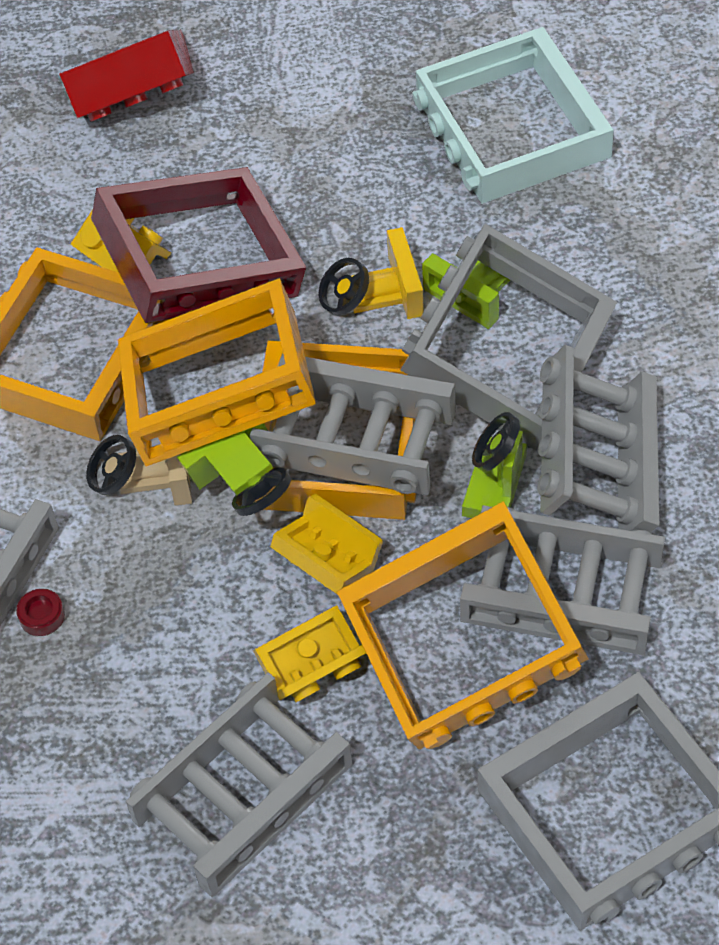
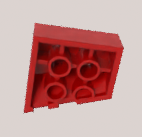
M180 29L165 31L59 73L77 118L88 115L90 122L112 114L109 106L124 101L127 108L147 100L145 92L160 87L162 94L184 85L181 78L193 74L194 71L184 35Z

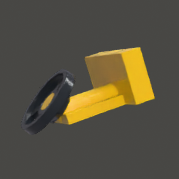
M403 227L387 230L388 259L391 268L368 272L366 266L354 258L340 259L328 268L321 279L318 290L319 301L324 309L335 315H343L352 310L355 314L403 304L407 319L421 317L424 312L423 288ZM348 265H357L360 272L352 276L343 275L339 279L334 276L341 268ZM330 281L335 284L334 294L339 298L337 308H331L327 301V289Z

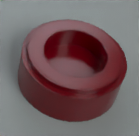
M35 589L26 593L18 602L16 609L21 627L25 632L33 636L52 634L59 629L65 618V611L60 597L49 589Z

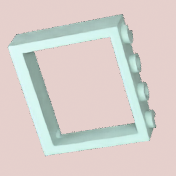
M544 27L416 70V91L412 92L415 105L419 111H425L433 135L441 137L449 161L452 164L457 163L461 170L467 190L475 192L481 204L612 157L613 128ZM534 67L579 136L485 168L442 98Z

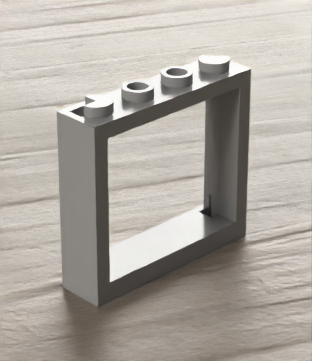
M484 224L475 239L467 236L455 256L462 259L458 268L450 265L438 287L444 290V293L440 300L433 296L420 317L421 320L426 322V325L422 332L414 329L405 343L402 351L408 354V357L400 370L409 376L454 383L455 402L489 423L499 414L510 412L520 421L519 430L523 431V443L537 450L542 438V419L539 417L540 405L534 414L428 351V348L477 261H480L582 322L570 347L574 348V370L581 373L617 302L501 232Z
M637 672L478 769V792L580 931L592 923L596 925L604 919L609 922L619 913L620 905L634 896L638 900L648 897L660 887L662 878L675 870L678 873L690 870L702 859L704 851L715 844L719 846V770L640 672ZM640 713L716 810L586 892L512 791Z

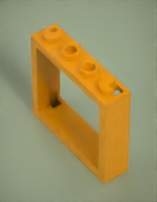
M36 247L28 261L23 262L20 266L17 278L10 289L0 297V355L47 282L137 309L119 272ZM138 311L124 336L167 320L145 323ZM118 346L84 402L0 374V409L100 442L124 402ZM148 355L139 358L140 363L149 360Z
M280 278L118 339L128 435L146 467L316 404L295 311ZM277 323L285 360L284 365L148 415L144 372ZM146 355L149 356L150 360L142 363L139 362V358ZM298 385L299 389L303 390L290 396L287 389ZM158 437L161 444L152 447L151 439Z
M268 340L262 373L278 367L283 354L280 341ZM302 343L305 357L408 375L400 370L408 357V354L404 353L402 349ZM404 416L402 418L398 456H403L415 418ZM277 419L264 423L268 431L273 432ZM291 480L289 487L283 495L263 510L304 512L307 498L317 494L348 516L405 520L407 502L415 503L416 493L404 494L394 489L380 486Z
M504 501L337 591L407 739L419 750L423 747L433 749L443 745L451 739L453 731L467 724L469 726H477L488 721L495 715V709L510 701L516 704L531 698L538 692V686L553 678L559 681L571 677L581 669V663L589 660ZM508 539L564 646L421 721L369 613Z

